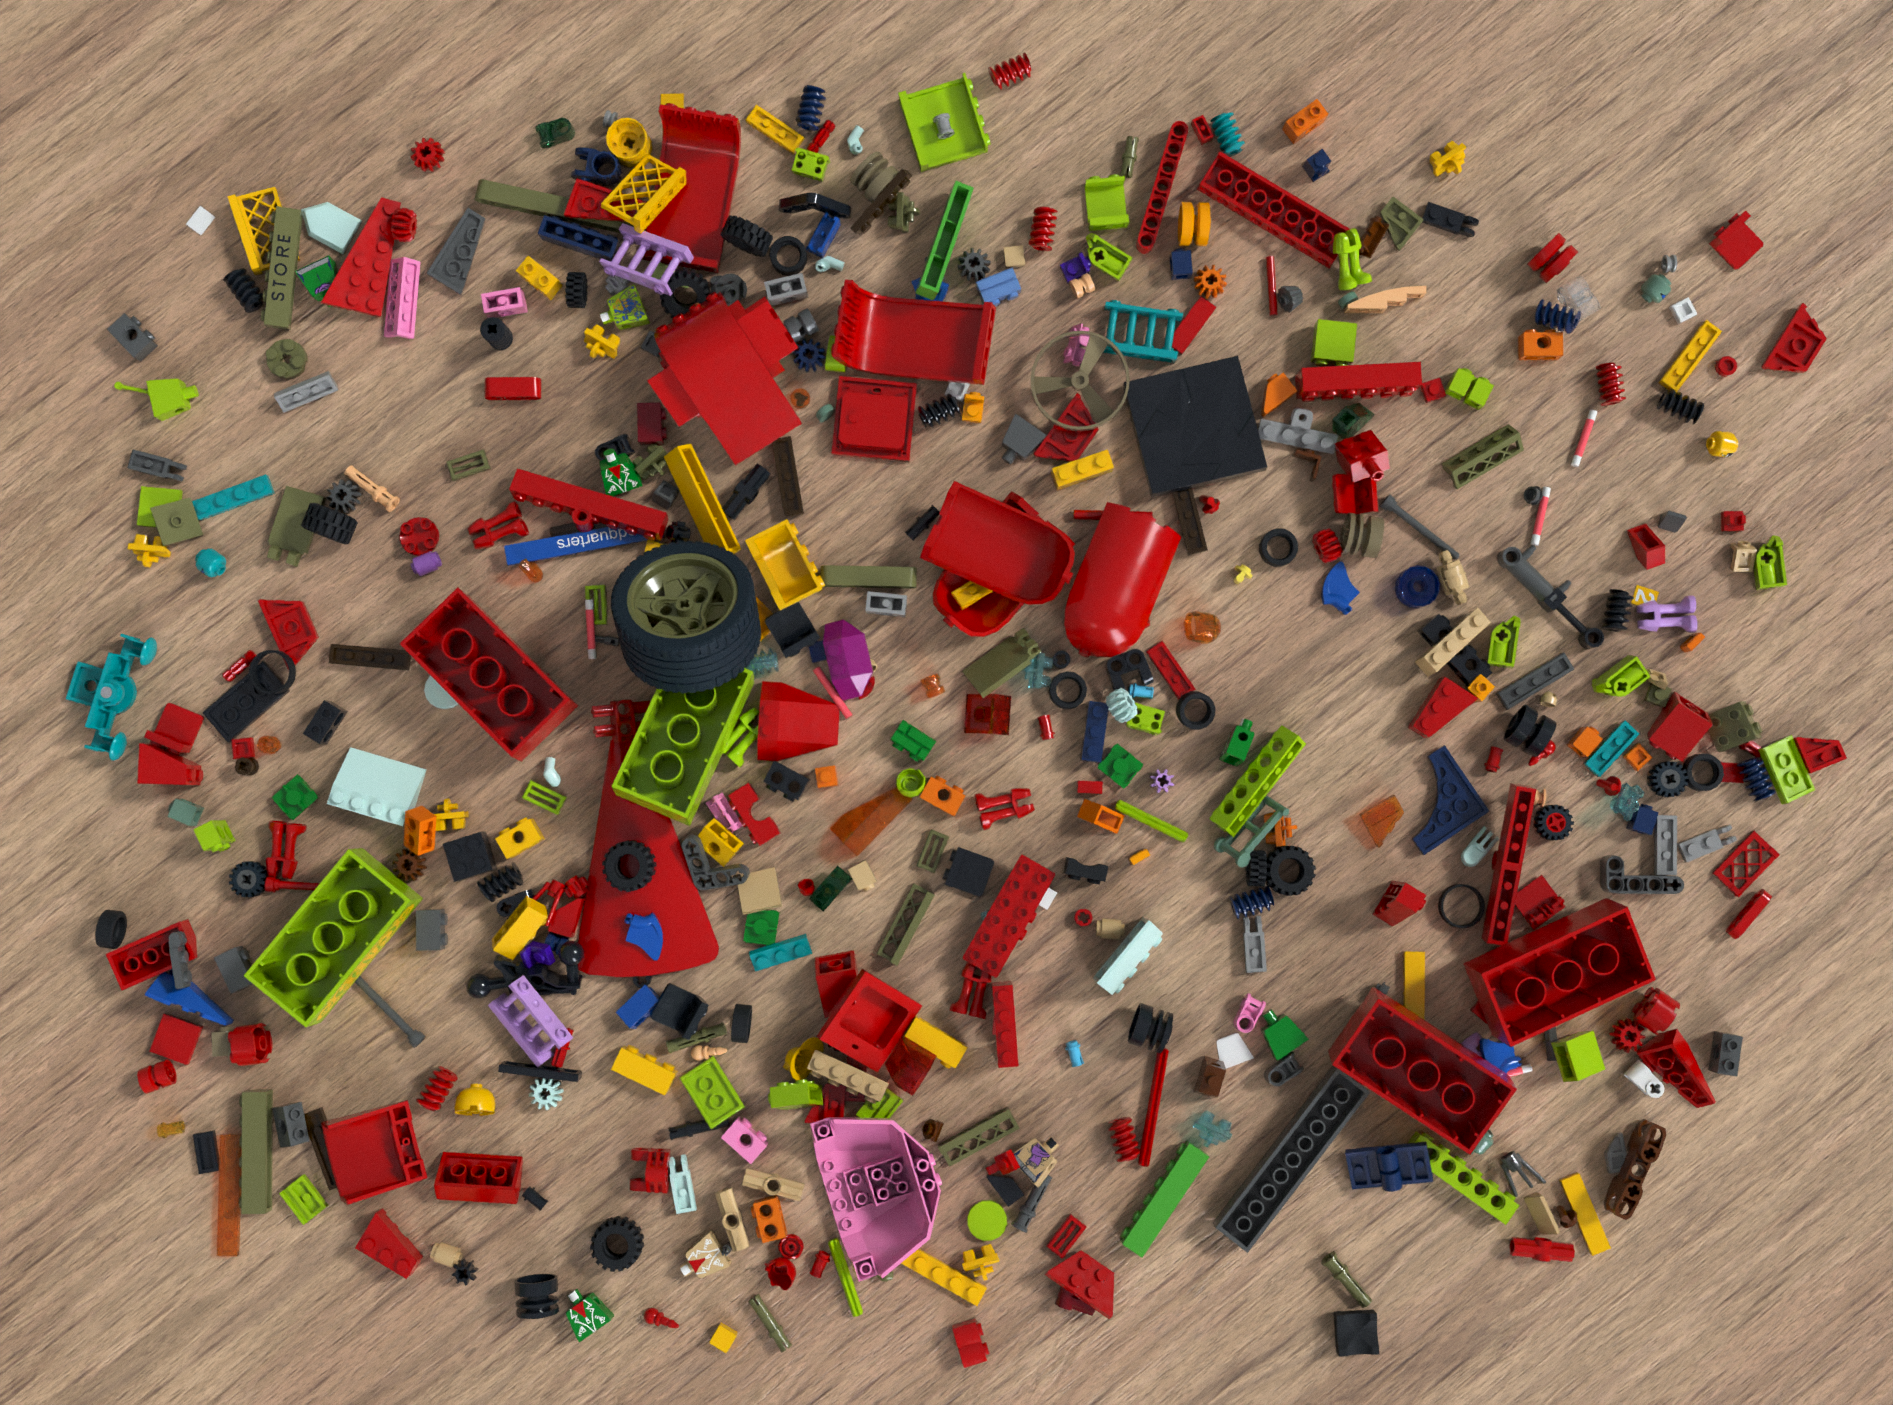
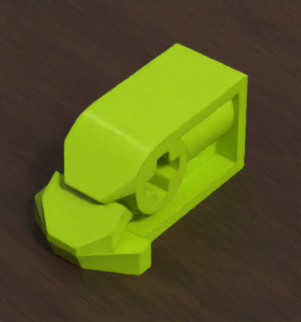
M1094 233L1088 234L1086 236L1089 246L1087 252L1091 264L1117 281H1120L1133 260L1132 257ZM1102 252L1104 259L1096 261L1095 254L1099 255Z
M1771 536L1756 552L1753 568L1756 590L1787 585L1782 548L1783 541L1779 536ZM1761 557H1768L1769 560L1765 562V560H1761Z
M1513 616L1506 623L1503 621L1492 631L1487 656V664L1490 666L1511 669L1514 667L1521 623L1519 617ZM1500 632H1503V636H1506L1502 641H1499V637L1496 636Z
M1627 655L1600 677L1594 678L1592 680V688L1594 692L1622 697L1628 695L1651 676L1637 656Z

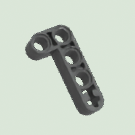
M1607 855L1600 861V886L1605 892L1616 894H1678L1684 889V881L1678 876L1624 875V861L1619 856ZM1611 859L1615 861V867L1613 869H1610L1609 862ZM1612 879L1615 881L1613 889L1609 887V882ZM1633 879L1635 887L1630 889L1629 882ZM1653 879L1655 887L1651 890L1649 882ZM1673 882H1674V886H1671V887L1664 886V883H1673Z

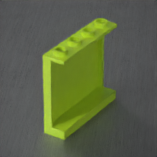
M962 73V78L914 93L907 94L906 91L898 93L899 103L921 172L988 152V145L991 144L988 133L984 134L982 128L985 126L982 115H978L977 97L972 96V81L970 78L967 79L966 73ZM948 113L950 115V126L955 134L946 139H939L937 136L939 132L936 123H933V118L939 114Z

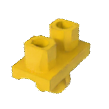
M1450 141L1444 147L1445 155L1442 156L1438 151L1431 154L1429 162L1433 166V174L1436 177L1445 171L1448 174L1452 171L1455 174H1459L1462 171L1461 165L1465 163L1464 150L1466 146L1463 143L1457 145L1454 141Z
M597 324L591 330L586 328L584 331V342L587 344L586 348L591 350L590 357L595 358L597 355L604 357L607 355L615 359L617 348L620 344V337L615 334H611L608 339L602 337L605 334V330Z
M136 534L133 543H128L127 549L133 550V553L138 555L137 561H142L144 567L150 568L153 562L158 563V557L170 558L171 555L167 546L162 545L160 536L154 537L153 545H148L149 537Z
M450 798L444 799V804L437 805L438 811L444 810L445 813L434 814L437 816L436 831L446 830V819H452L453 829L465 828V818L469 817L468 811L452 812L453 809H458V803L451 804Z
M991 1244L981 1247L983 1257L976 1259L974 1250L963 1252L964 1263L962 1265L965 1272L980 1268V1270L973 1271L974 1277L982 1275L984 1281L988 1280L987 1274L994 1272L993 1266L986 1268L985 1266L1000 1262L998 1254H995Z

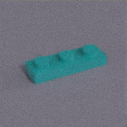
M1623 720L1583 764L1597 777H1601L1640 733Z
M806 934L749 951L755 972L812 954Z

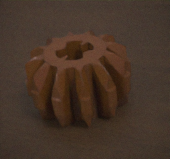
M406 848L402 849V854H396L399 860H393L392 863L397 864V867L393 868V872L400 871L397 875L398 878L404 876V881L406 882L410 878L416 881L417 875L420 877L424 875L421 869H427L426 865H422V862L427 861L426 858H420L421 855L417 856ZM409 862H413V865H411L410 868H407V864H409Z

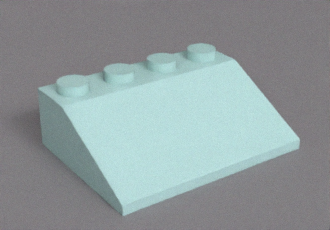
M350 747L332 785L327 804L404 826L405 811L415 808L427 769Z
M1142 917L1094 975L1093 979L1111 995L1114 992L1118 994L1125 985L1123 984L1124 980L1127 977L1131 978L1137 971L1135 967L1140 961L1143 963L1149 957L1150 953L1148 951L1152 946L1156 948L1162 941L1161 935L1163 933L1152 922Z

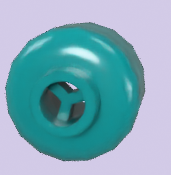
M212 548L203 549L196 555V567L206 576L212 578L220 576L225 572L226 558Z

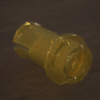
M183 1120L168 1124L162 1122L157 1126V1135L162 1138L185 1132Z

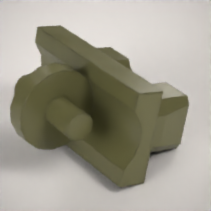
M898 192L896 200L892 204H888L890 210H897V216L888 217V226L891 229H899L905 233L909 232V222H914V216L919 215L920 210L914 208V202L910 201L909 197L904 196L903 192Z
M652 443L647 447L646 451L650 455L645 460L641 456L633 460L636 472L644 480L650 476L654 477L658 472L663 476L665 473L662 468L667 465L664 456L668 453L661 445L657 446Z

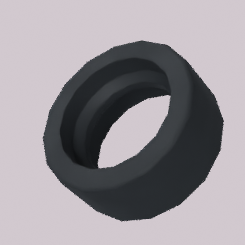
M784 236L777 239L770 248V260L773 268L778 273L791 276L798 274L804 269L807 263V253L805 246L799 239L792 236ZM792 245L798 249L800 259L796 265L784 267L778 262L777 253L783 246Z
M1283 528L1269 531L1259 544L1261 558L1273 567H1282L1290 563L1298 552L1296 537L1290 531ZM1281 536L1289 542L1290 551L1285 558L1275 559L1269 555L1267 544L1271 538Z
M1066 671L1059 673L1053 678L1049 687L1051 700L1062 709L1076 708L1084 701L1087 693L1085 681L1075 672ZM1064 679L1074 680L1080 689L1078 697L1071 702L1060 700L1056 693L1059 682Z
M1199 691L1185 693L1177 702V718L1190 729L1200 730L1206 728L1215 717L1216 708L1214 702L1209 696ZM1193 699L1202 700L1207 707L1205 717L1198 722L1188 720L1184 713L1186 704Z
M1695 754L1683 763L1682 769L1687 771L1684 773V776H1688L1685 782H1688L1687 786L1693 790L1710 791L1718 787L1722 782L1724 776L1723 766L1713 755ZM1698 761L1708 762L1713 769L1712 780L1706 784L1697 783L1692 777L1693 765Z
M105 910L101 914L95 931V940L99 947L117 949L121 945L127 928V918L124 912Z
M735 1005L731 1029L732 1042L748 1043L752 1020V1005Z

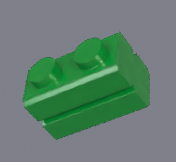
M904 720L890 739L893 742V747L901 752L903 749L910 752L909 757L916 762H919V760L924 761L936 743L934 739Z

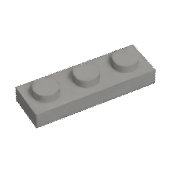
M327 371L274 393V398L282 411L287 412L338 391V386L330 372Z
M1657 816L1654 826V875H1677V816Z

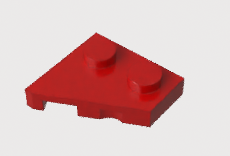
M1793 738L1808 774L1847 759L1839 740Z
M826 1083L822 1089L823 1105L813 1106L805 1119V1123H813L827 1117H844L846 1086L840 1084L837 1087Z

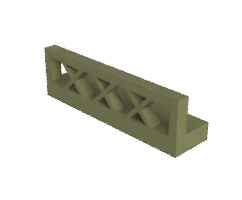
M1508 424L1443 462V469L1451 475L1454 487L1456 489L1463 487L1524 451L1520 433ZM1516 442L1517 447L1508 451L1510 444ZM1497 452H1500L1497 459L1492 461L1491 459L1493 455ZM1483 462L1480 469L1474 470L1478 463ZM1463 472H1466L1464 478L1458 480L1457 476Z
M915 883L913 884L877 952L878 955L898 966L935 894ZM915 889L926 894L923 901L914 904L912 899ZM909 900H911L912 905L907 906ZM920 905L916 912L915 906ZM913 907L914 918L905 921L902 914L903 911ZM901 917L902 923L897 924ZM911 922L907 929L906 924ZM904 925L906 932L904 937L895 939L894 928ZM892 934L893 940L888 941ZM902 940L899 946H897L896 941ZM894 942L896 952L893 957L882 952L886 944Z
M1006 1107L938 1144V1149L950 1167L1020 1128L1009 1107ZM1010 1118L1013 1127L1008 1130L999 1128L1001 1122ZM990 1128L995 1130L993 1138H982L983 1132ZM972 1138L978 1139L977 1145L973 1149L964 1147L966 1141ZM955 1147L959 1148V1156L951 1160L947 1152Z

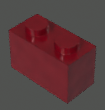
M661 402L637 403L638 443L641 446L651 445L652 443L664 445V439H667V428L664 427L667 411L666 408H663Z

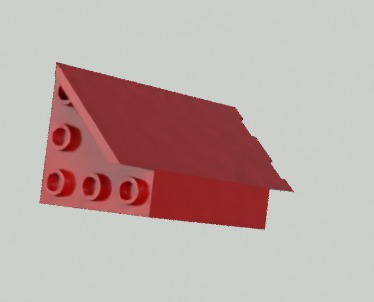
M764 296L746 309H744L739 300L729 305L728 307L772 377L774 378L785 371L780 360L798 349V346L766 297ZM659 352L662 358L660 364L664 370L647 380L679 427L695 416L703 418L673 373L663 354Z

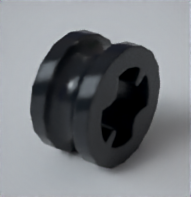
M1065 651L1056 652L1052 658L1053 665L1059 669L1066 668L1070 663L1069 654ZM1061 654L1065 655L1066 657L1064 660L1067 661L1066 664L1063 665V663H1061V665H1059L1057 663V655H1059L1060 657Z
M635 976L633 977V983L639 988H642L644 985L648 986L652 981V976H646L647 982H642V984L638 982L639 977Z

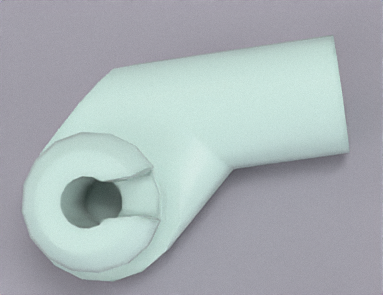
M858 125L855 126L847 138L849 150L854 155H858L863 150L859 138L864 130Z
M826 256L816 262L815 269L820 273L831 268L842 271L845 262L831 256Z

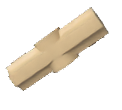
M747 1167L742 1185L765 1191L769 1195H779L800 1201L805 1183ZM776 1180L779 1187L772 1189L769 1187L768 1182Z
M732 1187L716 1192L715 1196L723 1218L722 1223L726 1228L732 1251H740L749 1247L750 1244L742 1222V1214L738 1209ZM734 1215L737 1218V1223L732 1224L728 1222L727 1216Z

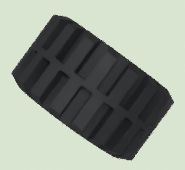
M678 268L675 269V272L669 279L668 286L673 293L680 286L691 287L697 294L696 300L692 303L684 304L679 302L674 297V294L669 296L664 293L660 295L662 307H665L666 314L670 313L671 318H674L680 313L684 315L689 312V308L696 303L701 304L706 301V297L710 295V286H708V281L703 279V275L701 273L697 274L696 270L688 271V268H683L680 271Z
M310 503L301 526L308 531L345 545L350 543L358 522L348 515L323 505Z
M635 840L619 842L609 849L610 851L604 856L606 858L605 861L602 862V866L605 868L602 871L607 876L605 878L606 881L611 882L610 886L618 888L619 891L631 892L643 888L647 883L651 882L652 876L656 872L654 867L657 866L653 859L655 855L650 852L651 849L645 847L644 843H639ZM626 854L634 855L640 864L639 872L633 878L624 876L619 867L621 858Z
M1285 845L1275 848L1273 852L1268 854L1266 860V884L1273 891L1287 896L1299 895L1301 892L1307 891V887L1313 884L1312 879L1316 876L1314 874L1316 866L1312 863L1314 861L1313 858L1309 857V853L1300 847ZM1285 859H1293L1299 865V875L1293 882H1285L1279 876V865Z
M616 1216L614 1219L611 1217L604 1221L594 1232L595 1234L591 1239L592 1244L590 1245V1250H593L591 1255L593 1258H597V1265L601 1263L604 1270L610 1268V1272H615L616 1269L620 1272L625 1268L628 1269L642 1253L644 1235L640 1233L642 1230L640 1226H635L636 1222L634 1220L630 1222L628 1217L621 1219V1216ZM610 1234H620L625 1237L628 1242L627 1252L623 1254L612 1252L608 1248L607 1237Z

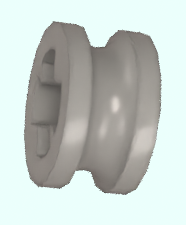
M607 110L603 119V127H610L613 122L617 121L618 113L614 112L612 114L610 110Z
M1664 255L1661 261L1662 272H1675L1677 268L1676 255H1671L1670 257Z

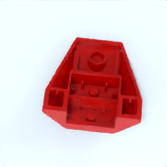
M762 681L757 760L780 761L838 745L840 714L838 706L835 703L782 682Z

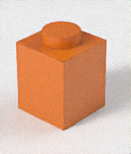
M1586 726L1579 729L1567 743V746L1581 758L1588 757L1603 739L1595 728Z
M835 765L815 768L818 788L839 785Z

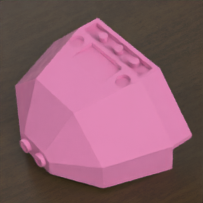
M827 1117L810 1123L816 1161L839 1236L857 1280L860 1282L876 1275L883 1279L930 1240L941 1193L939 1185H942L939 1174H935L933 1168L936 1165L933 1154H929L922 1145L890 1118Z

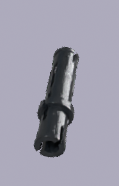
M728 1118L715 1128L710 1129L705 1120L692 1123L688 1121L684 1125L669 1127V1136L671 1140L685 1136L693 1137V1134L730 1127V1122Z

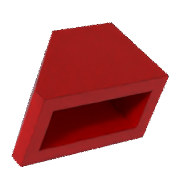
M1646 523L1627 530L1635 555L1646 570L1665 564V545Z
M578 898L556 910L549 924L548 931L569 938L574 937L585 898Z

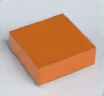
M1701 632L1692 634L1680 646V649L1684 653L1692 651L1705 636Z
M1636 743L1623 755V758L1635 771L1641 769L1652 759L1651 755L1640 743Z

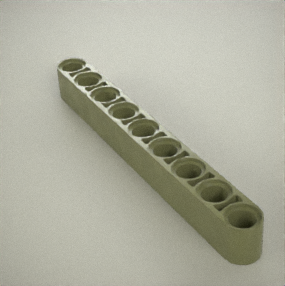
M483 179L478 181L474 199L483 204L543 217L544 215L548 217L555 216L566 222L621 233L619 228L622 223L634 227L628 222L565 217L564 212L569 201L567 197Z

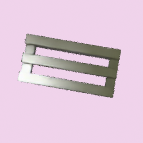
M484 449L446 462L453 481L491 469ZM479 456L482 457V459H479V460H477V461H474V462H471V463H468V464H465V465H462V466H459V467H456V468H453V467H452L453 465L459 464V463H461V462H464V461H467V460H470V459H473V458H476V457H479ZM483 463H484L483 466H480V467H477V468H474V469H471V470H468V471H465V472H462V473H459V474H456V475H455L456 472H459V471H462V470H465V469H468V468H471V467H474V466H477V465H480V464H483Z
M931 829L916 866L935 873L949 836ZM934 834L937 837L926 864H921ZM940 837L944 838L937 858L935 860V863L931 868L929 867V864L932 860Z

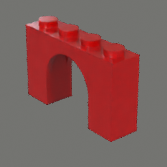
M1011 981L991 982L998 1068L1018 1067L1013 985Z

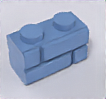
M1013 268L976 282V288L983 305L984 302H992L996 307L1000 304V301L1004 299L1008 301L1013 300L1021 293V287Z

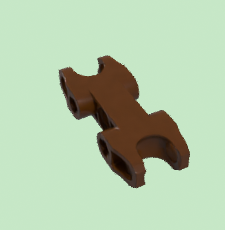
M1646 1119L1638 1122L1627 1144L1628 1153L1621 1170L1612 1179L1604 1200V1208L1624 1220L1632 1216L1642 1197L1643 1189L1641 1186L1651 1163L1658 1159L1666 1138V1129ZM1648 1124L1649 1126L1647 1127L1645 1133L1642 1134V1126ZM1657 1129H1659L1661 1135L1657 1140H1654ZM1637 1164V1172L1632 1173V1167ZM1612 1198H1616L1612 1209L1609 1202ZM1627 1204L1629 1207L1628 1212L1625 1214H1620L1624 1206Z

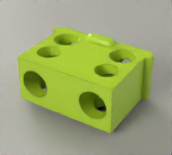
M796 148V156L792 167L793 174L823 182L827 165L830 164L829 157L802 148Z
M1135 703L1140 714L1135 715L1125 725L1128 728L1156 736L1162 732L1160 728L1165 711ZM1154 715H1157L1159 717V720H1156L1154 718Z

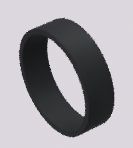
M266 650L257 654L252 660L249 676L252 684L259 691L267 694H279L292 686L296 677V667L292 658L286 653L277 650ZM270 653L281 655L286 660L289 668V676L286 683L276 691H269L262 687L256 673L260 660Z
M1455 884L1442 892L1438 902V909L1442 919L1449 925L1457 928H1469L1481 920L1485 910V903L1480 892L1474 887L1465 884ZM1457 887L1471 889L1479 900L1478 915L1472 922L1466 925H1456L1449 921L1443 909L1446 895Z

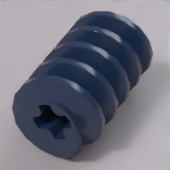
M807 85L803 87L804 93L801 95L802 101L799 103L800 108L797 111L799 116L795 120L797 125L805 130L818 131L819 128L814 123L821 122L816 116H822V112L818 109L824 108L820 101H826V97L821 95L825 93V90Z
M1542 299L1536 309V324L1540 325L1543 323L1545 327L1550 326L1551 329L1557 328L1558 331L1562 332L1565 330L1567 334L1572 333L1579 323L1581 311L1574 315V309L1571 308L1566 313V306H1563L1560 311L1559 304L1551 308L1552 302L1549 301L1544 306L1545 300Z
M1758 757L1737 764V767H1744L1739 773L1747 774L1742 780L1743 782H1750L1745 788L1753 789L1748 794L1749 796L1756 797L1753 801L1770 797L1775 793V789H1768L1772 786V782H1765L1770 777L1768 774H1763L1766 771V767H1759L1764 762L1761 759H1757Z
M1265 886L1264 891L1261 888H1257V894L1254 890H1250L1249 896L1246 892H1242L1241 898L1238 894H1234V900L1230 897L1231 907L1237 919H1240V913L1246 918L1248 911L1254 916L1255 909L1263 913V907L1269 912L1271 905L1274 906L1269 886Z

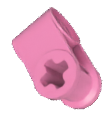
M1247 993L1234 1018V1027L1244 1033L1252 1031L1265 1008L1266 1002H1260L1251 997L1250 993ZM1242 1018H1247L1248 1026L1242 1029L1239 1022Z

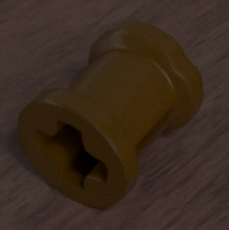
M239 758L236 761L235 770L238 774L254 775L259 770V764L253 758Z

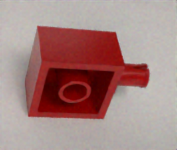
M1372 430L1334 443L1337 462L1353 483L1370 476L1374 481H1380L1384 477L1383 471L1390 469L1388 451Z

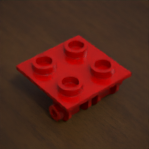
M1540 875L1517 892L1515 906L1531 928L1535 930L1565 908L1563 904L1565 901L1561 896H1557L1543 875Z

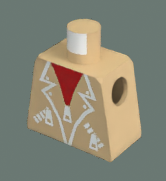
M712 1229L685 1253L688 1261L680 1265L684 1276H688L695 1271L699 1278H703L730 1266L732 1261L728 1255H722L723 1247Z

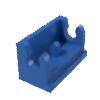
M825 212L806 250L820 258H824L841 226L840 218L836 216L831 218Z
M644 985L616 1013L629 1028L636 1029L650 1016L660 997L651 987L649 988L647 985Z

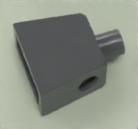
M1015 414L1002 441V446L1007 449L1002 459L1010 465L1016 457L1023 461L1026 460L1043 442L1046 434Z

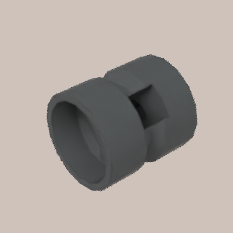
M808 308L799 312L797 317L791 316L783 321L795 343L805 339L806 334L810 336L819 331Z

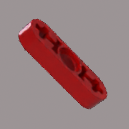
M1764 889L1755 893L1727 927L1726 933L1733 939L1739 938L1770 902L1772 896Z

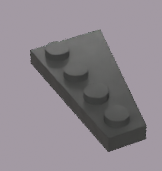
M467 208L429 268L427 275L462 296L486 219L470 208Z

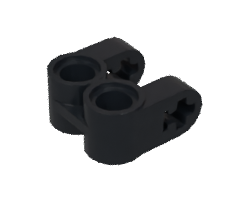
M1132 649L1113 656L1106 663V671L1113 690L1120 688L1126 690L1121 675L1136 669L1144 686L1154 683L1145 655L1139 649ZM1132 654H1136L1139 657L1140 661L1136 665L1132 664L1129 660ZM1113 661H1118L1121 664L1120 671L1112 670L1111 663Z

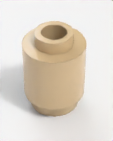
M1102 918V920L1096 921V936L1120 940V936H1124L1125 924H1121V920Z
M441 1242L440 1244L435 1243L430 1258L434 1259L436 1263L453 1268L455 1264L459 1265L463 1254L460 1253V1248Z

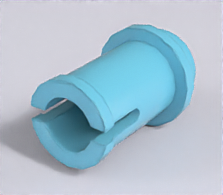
M1133 683L1129 685L1128 693L1132 695V698L1152 699L1154 687L1140 686Z
M1077 1040L1067 1042L1065 1050H1068L1072 1067L1084 1064L1079 1049L1081 1045Z

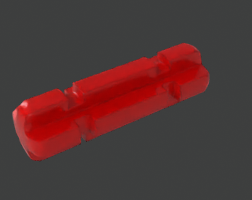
M826 120L823 128H820L813 138V143L808 145L807 150L818 153L819 147L823 146L830 136L829 133H832L835 129V124L830 120Z
M248 650L244 657H240L230 666L229 670L227 669L222 673L223 678L231 682L236 678L235 675H239L250 665L256 653Z

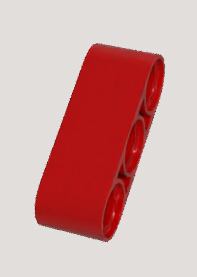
M485 378L484 398L487 400H540L541 378Z

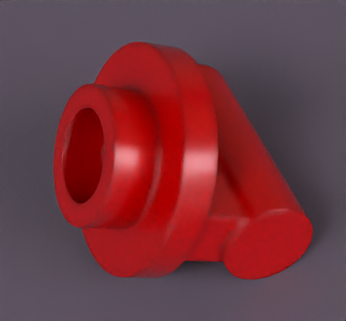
M1206 495L1199 497V501L1205 505L1202 508L1205 514H1213L1219 509V499Z
M1610 776L1606 780L1598 779L1596 785L1604 788L1605 793L1609 796H1616L1621 790V781L1615 776Z

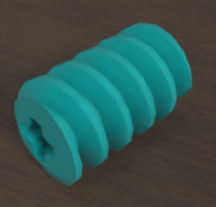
M1233 112L1220 114L1210 121L1213 122L1211 126L1215 129L1214 134L1218 137L1217 141L1221 144L1220 149L1229 157L1239 154L1243 150L1240 147L1245 144L1244 141L1238 142V139L1242 137L1241 134L1235 135L1239 127H1232L1237 122L1236 119L1230 120L1234 115Z

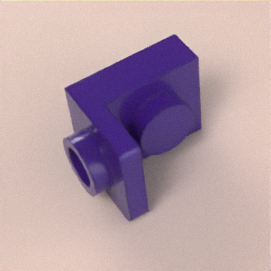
M1082 252L1077 257L1060 264V269L1067 284H1069L1070 280L1081 278L1085 273L1089 274L1091 267L1089 258L1087 256L1084 257Z
M532 941L520 952L525 968L532 967L536 962L551 966L556 961L548 944Z

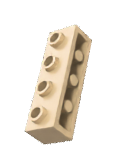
M819 1050L814 1051L807 1069L811 1070V1075L817 1078H821L823 1075L829 1078L828 1083L837 1087L842 1084L847 1087L846 1091L854 1095L860 1092L866 1095L865 1100L874 1104L876 1101L881 1102L889 1085L888 1082Z

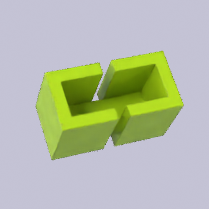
M1458 368L1453 373L1445 393L1460 400L1461 397L1465 396L1470 384H1472L1463 403L1477 410L1481 409L1485 405L1494 385L1490 384V381L1484 377H1474L1472 372L1466 368Z

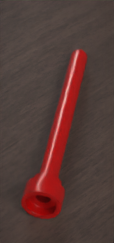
M267 876L265 891L276 892L280 889L314 891L320 883L281 881L277 877Z

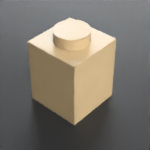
M867 860L848 869L858 890L863 889L866 892L875 887L874 883L877 880Z

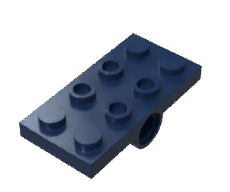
M1427 1142L1345 1150L1352 1189L1382 1187L1385 1191L1393 1192L1400 1190L1406 1184L1433 1182Z

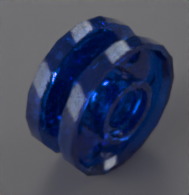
M1417 565L1406 569L1398 576L1395 582V593L1398 600L1409 608L1417 609L1429 605L1437 598L1440 590L1438 576L1426 566ZM1415 582L1420 584V592L1415 591L1413 587Z

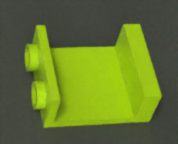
M1113 174L1109 175L1108 178L1093 176L1085 180L1084 188L1089 231L1128 228L1129 215L1126 214L1124 194L1125 176Z

